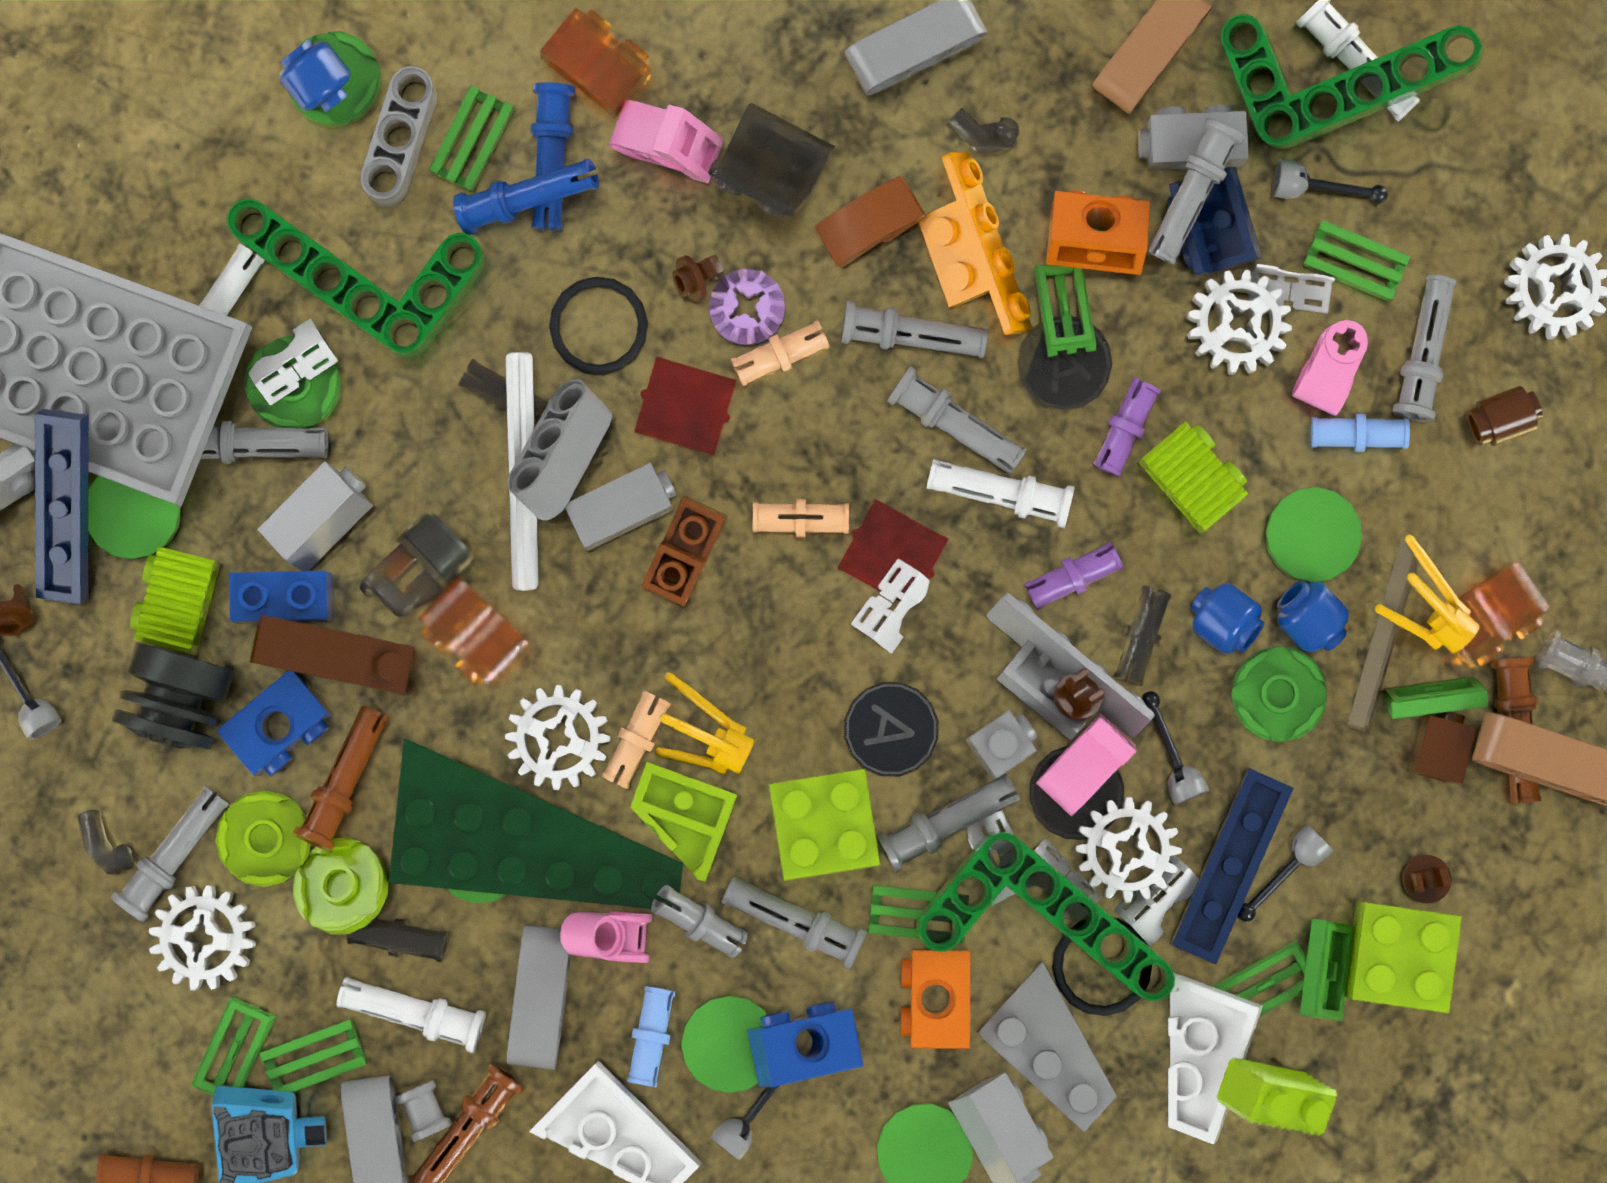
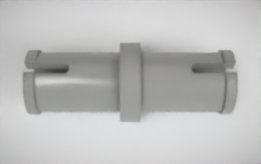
M665 885L659 890L657 895L672 903L673 906L670 907L654 899L651 906L652 913L660 915L684 929L685 936L691 940L697 941L701 939L725 953L729 958H734L741 952L742 948L731 943L726 938L728 936L745 945L748 937L746 930L740 929L716 915L715 909L707 903L697 904L673 890L669 885Z

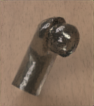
M964 108L959 109L947 123V126L978 153L1006 151L1015 145L1020 134L1018 123L1010 117H1002L1000 122L980 124Z
M88 810L77 816L84 851L106 874L120 875V871L130 870L133 867L134 857L131 849L125 844L113 848L107 841L101 811Z

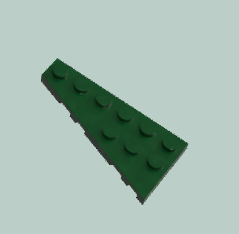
M404 738L388 883L651 909L652 902L656 899L670 907L673 906L672 903L658 896L657 893L665 885L671 886L673 890L680 893L682 862Z

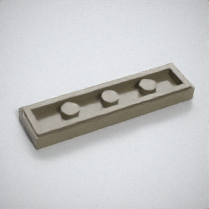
M1401 539L1382 604L1401 615L1404 614L1412 586L1407 580V575L1409 573H1416L1419 562L1405 542V539ZM1380 614L1347 723L1350 728L1364 732L1370 730L1400 627Z

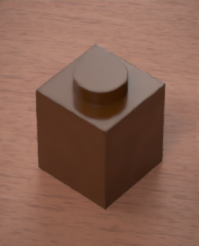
M1451 711L1436 713L1435 716H1421L1407 772L1450 784H1463L1477 728L1465 725V716Z

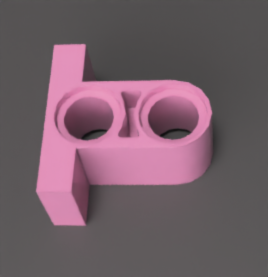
M625 100L608 146L629 157L679 170L691 179L709 183L725 139L684 108L668 104L666 110L632 100Z
M1099 712L1087 725V728L1036 781V784L1072 816L1121 765H1124L1136 752L1135 744L1107 717Z

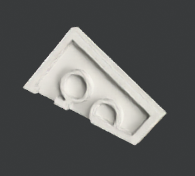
M1174 973L1175 983L1170 993V1017L1168 1018V1036H1170L1168 1127L1215 1144L1218 1141L1228 1108L1217 1100L1222 1079L1229 1060L1232 1058L1245 1060L1263 1006Z
M599 1060L529 1131L544 1140L548 1138L568 1148V1152L582 1159L588 1158L612 1170L614 1175L630 1183H684L702 1163Z

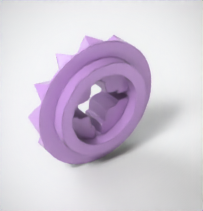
M741 268L738 271L724 275L712 290L709 301L710 318L716 330L727 340L741 345L758 344L771 337L780 327L785 314L784 296L778 283L763 271ZM737 290L740 295L743 294L747 299L753 296L757 297L761 293L763 294L755 306L758 313L757 317L760 320L759 323H757L754 317L751 318L746 313L741 316L737 315L732 320L730 319L735 314L734 311L739 307L736 299L737 295L734 291Z

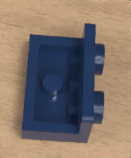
M1229 166L1224 168V171L1227 173L1224 181H1220L1219 184L1214 183L1181 248L1187 266L1193 269L1196 275L1212 276L1263 258L1236 167ZM1183 181L1169 184L1172 195L1168 198L1169 207Z

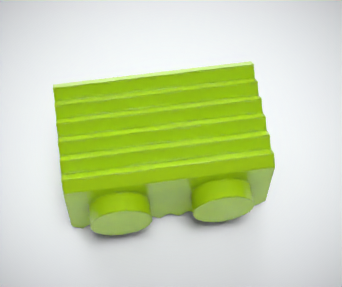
M1185 421L1138 463L1199 534H1202L1248 495V492L1242 487L1247 483V480L1231 461L1228 460L1225 464H1222L1211 451L1216 445L1200 425L1196 424L1191 428Z
M158 546L156 556L149 555L143 569L142 582L148 584L144 603L137 601L132 611L130 629L136 630L134 640L197 656L221 563Z
M1238 1058L1229 1060L1217 1094L1219 1103L1252 1124L1256 1122L1259 1125H1271L1274 1128L1278 1126L1281 1129L1286 1128L1289 1131L1293 1129L1296 1132L1301 1131L1304 1134L1308 1132L1311 1135L1316 1134L1318 1136L1325 1132L1337 1098L1336 1090L1331 1089L1330 1086H1325L1324 1083L1319 1082V1079H1314L1313 1076L1307 1075V1072Z

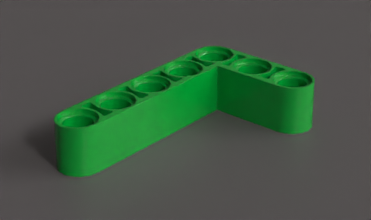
M1247 14L1235 15L1226 21L1221 32L1222 45L1257 133L1267 144L1281 150L1295 147L1468 74L1480 65L1484 55L1483 44L1476 32L1467 26L1457 25L1292 94L1270 36L1265 27L1256 18ZM1242 27H1254L1257 32L1255 44L1247 50H1237L1233 42L1236 32ZM1458 38H1467L1474 44L1473 54L1463 62H1454L1448 58L1447 54L1451 42ZM1413 57H1421L1428 63L1426 75L1419 81L1414 82L1404 79L1402 69L1405 62ZM1262 70L1273 72L1275 81L1272 89L1261 95L1253 93L1251 89L1253 76ZM1369 76L1380 78L1383 87L1377 98L1366 101L1358 97L1357 88L1361 80ZM1324 95L1335 97L1337 109L1334 115L1325 120L1315 118L1312 110L1315 101ZM1287 114L1292 119L1291 131L1284 138H1272L1268 130L1269 122L1276 115Z
M242 199L231 206L227 214L229 231L242 245L259 255L271 266L393 354L403 359L419 357L427 350L482 275L486 264L484 252L473 236L466 233L452 234L440 244L402 298L397 301L261 202L255 199ZM251 213L261 214L263 217L261 229L252 235L243 234L241 232L243 218ZM288 241H298L302 245L300 256L290 263L280 261L279 251L281 246ZM460 247H468L475 252L473 263L464 269L454 268L450 264L452 253ZM328 268L339 270L341 274L340 281L334 289L321 290L318 288L317 279L322 271ZM440 285L446 289L445 301L435 308L423 305L422 295L424 291L430 286ZM366 296L378 298L379 309L374 316L360 318L356 315V305L361 298ZM406 323L416 325L418 336L415 342L408 346L395 344L394 334L399 326Z
M993 831L984 836L922 910L916 921L917 935L928 948L940 952L951 950L962 940L1006 886L1139 997L1147 1001L1162 1000L1171 993L1175 983L1173 969L1164 959L1019 838L1006 831ZM1007 840L1013 847V858L1005 866H994L988 856L989 849L996 841ZM1044 871L1050 878V889L1042 897H1031L1026 889V881L1033 872ZM973 877L979 879L983 887L980 899L972 904L962 903L957 894L959 884L966 878ZM1081 902L1087 908V920L1081 927L1075 929L1068 928L1063 919L1064 911L1070 904ZM937 915L947 916L952 924L950 935L942 941L929 939L926 932L929 920ZM1113 933L1120 934L1125 943L1122 954L1115 959H1105L1101 952L1103 939ZM1157 965L1162 974L1159 985L1151 990H1143L1138 982L1140 971L1145 966Z

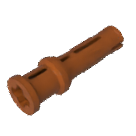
M1534 656L1490 660L1491 668L1496 669L1498 699L1494 700V707L1497 708V712H1502L1503 716L1533 725L1532 710H1535L1538 704V697L1532 693L1530 666L1534 664ZM1508 774L1510 803L1542 801L1538 783Z
M360 706L350 732L338 753L323 787L318 786L316 790H313L310 796L313 803L302 825L295 827L293 831L294 836L317 848L332 852L335 846L332 839L343 816L350 815L353 807L351 806L352 801L349 799L380 733L388 722L389 718L382 714L379 716L380 712L366 706Z
M491 1062L486 1068L489 1074L472 1095H466L463 1098V1104L460 1106L463 1110L407 1183H444L485 1128L491 1130L492 1127L498 1125L500 1122L498 1115L514 1094H521L524 1091L525 1086L509 1071Z

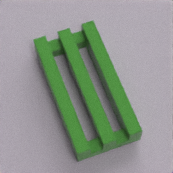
M471 85L429 168L430 173L473 193L515 110L514 106L498 100L493 95L485 94L480 89ZM476 102H479L482 106L449 171L444 167ZM492 109L500 113L466 179L460 176V173Z
M1322 220L1302 266L1325 276L1335 278L1339 282L1382 300L1391 302L1411 256ZM1325 236H1328L1395 264L1393 269H1390L1323 240ZM1320 251L1388 280V283L1384 287L1317 259L1318 252Z
M1046 264L1034 266V277L1048 357L1058 356V351L1066 350L1067 354L1077 353V348H1086V352L1096 351V339L1083 269ZM1072 273L1083 335H1074L1064 274ZM1046 276H1054L1064 337L1056 338Z
M1474 676L1384 688V690H1381L1383 707L1387 709L1388 714H1391L1392 719L1488 706L1487 689Z
M873 885L868 933L920 939L916 928L879 924V916L917 919L922 910L881 905V897L889 896L931 901L937 892ZM958 894V898L962 903H969V895ZM937 915L930 919L931 921L951 923V920L945 915ZM926 929L929 939L935 941L945 940L951 933ZM965 936L962 938V940H961L959 943H963V944H964Z
M1312 919L1300 1015L1342 1022L1354 925Z
M1294 940L1211 985V987L1226 992V990L1291 955L1294 956L1296 962L1235 994L1248 1000L1300 971L1305 976L1307 958L1298 942ZM1304 979L1259 1003L1263 1006L1260 1016L1302 994Z
M231 996L191 1086L214 1096L216 1086L225 1085L253 1021L258 1019L262 1022L232 1086L245 1088L277 1015L269 1011L266 1012L256 1005L248 1004L236 996ZM238 1010L245 1015L214 1084L206 1081V1078Z
M352 1018L259 1053L261 1061L265 1064L268 1080L271 1081L272 1090L295 1092L368 1064ZM346 1032L348 1041L277 1067L275 1057ZM349 1050L353 1051L355 1058L285 1085L283 1084L282 1075Z

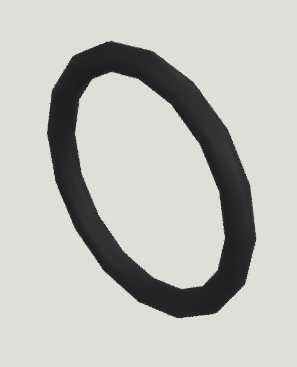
M595 276L576 281L560 294L551 310L549 330L554 348L566 363L581 372L605 374L622 369L636 358L645 343L648 321L643 303L630 287L616 279ZM595 286L612 288L624 295L634 307L638 321L636 339L629 351L616 361L601 365L585 363L573 356L563 344L559 330L561 312L568 300L579 291Z
M1115 918L1126 929H1128L1132 934H1134L1138 939H1140L1144 944L1148 946L1144 939L1132 928L1131 925L1127 924L1119 918ZM1087 919L1079 921L1071 928L1081 927ZM1063 935L1055 949L1053 973L1057 988L1069 1004L1086 1014L1108 1016L1126 1011L1141 999V997L1132 993L1119 1003L1100 1006L1089 1004L1077 997L1067 985L1063 972L1064 953L1071 942L1069 938ZM1152 964L1145 966L1141 971L1139 985L1143 990H1146L1150 983Z

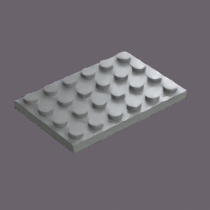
M0 233V438L22 447L26 445L32 451H35V413L42 409L86 414L88 415V472L182 507L253 327L245 322Z

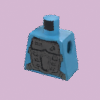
M216 1086L212 1100V1115L219 1183H262L292 1176L298 1172L301 1147L327 1145L325 1116L297 1118L296 1097L294 1093Z

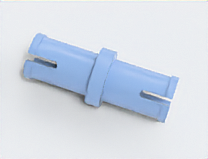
M1355 414L1354 418L1312 417L1311 447H1354V452H1365L1366 447H1402L1403 449H1408L1410 439L1409 419H1366L1365 414Z
M645 986L638 1029L633 1028L631 1036L636 1041L629 1077H627L626 1082L657 1087L664 1044L669 1045L671 1036L667 1035L666 1031L675 991Z

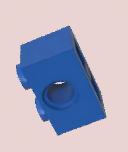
M328 571L229 573L230 621L236 624H258L259 615H265L299 623L334 622V575Z
M287 671L217 729L216 732L252 775L261 776L264 772H267L271 777L293 759L288 752L301 741H304L308 746L330 728L325 721L334 713L300 673ZM282 712L290 721V730L284 738L275 740L267 731V723L272 715Z
M831 1001L806 1007L808 1016L790 1019L789 1011L760 1017L762 1026L747 1029L758 1086L776 1087L863 1067L852 1009H836L835 1002ZM802 1030H806L812 1037V1048L805 1056H802L796 1048V1038Z

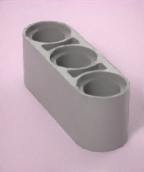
M939 0L857 41L848 47L844 54L865 95H872L975 44L984 38L988 32L971 0Z
M416 66L403 67L392 77L361 171L360 180L363 189L374 203L382 207L398 205L406 197L437 103L438 95L431 77L425 70ZM420 82L426 86V92L420 100L407 102L402 99V91L409 83ZM406 127L411 130V138L404 146L392 147L388 145V135L394 128ZM385 171L396 174V184L390 191L381 193L373 189V181L378 174Z
M572 379L557 388L507 479L508 489L540 520H550L564 510L612 420L610 409L582 380Z
M524 925L507 1049L508 1065L549 1070L556 1069L571 954L563 948L561 943V929Z
M390 1074L341 1083V1100L353 1183H407L408 1181L398 1109L394 1099V1084Z

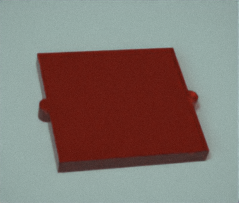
M656 356L647 389L641 391V397L644 400L634 433L714 456L723 425L730 421V415L727 412L736 380Z
M875 499L860 528L852 531L851 534L854 539L837 569L879 592L882 591L879 589V584L897 559L913 567L927 579H931L934 577L932 569L948 539ZM900 568L895 572L889 583H892L899 574ZM911 577L901 592L905 593L915 577ZM899 598L895 599L897 602L900 603L901 600Z

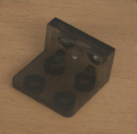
M750 103L744 111L728 148L711 164L708 174L717 179V186L724 191L734 195L744 193L759 201V207L768 214L776 217H784L785 215L793 217L812 196L835 146Z

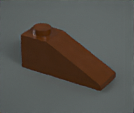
M259 615L250 663L405 694L414 647Z

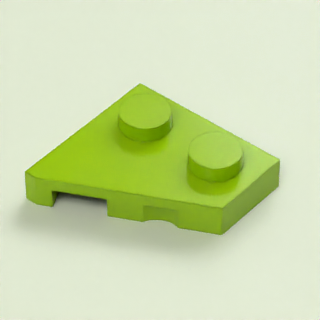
M646 762L630 808L654 831L698 880L706 882L737 794Z

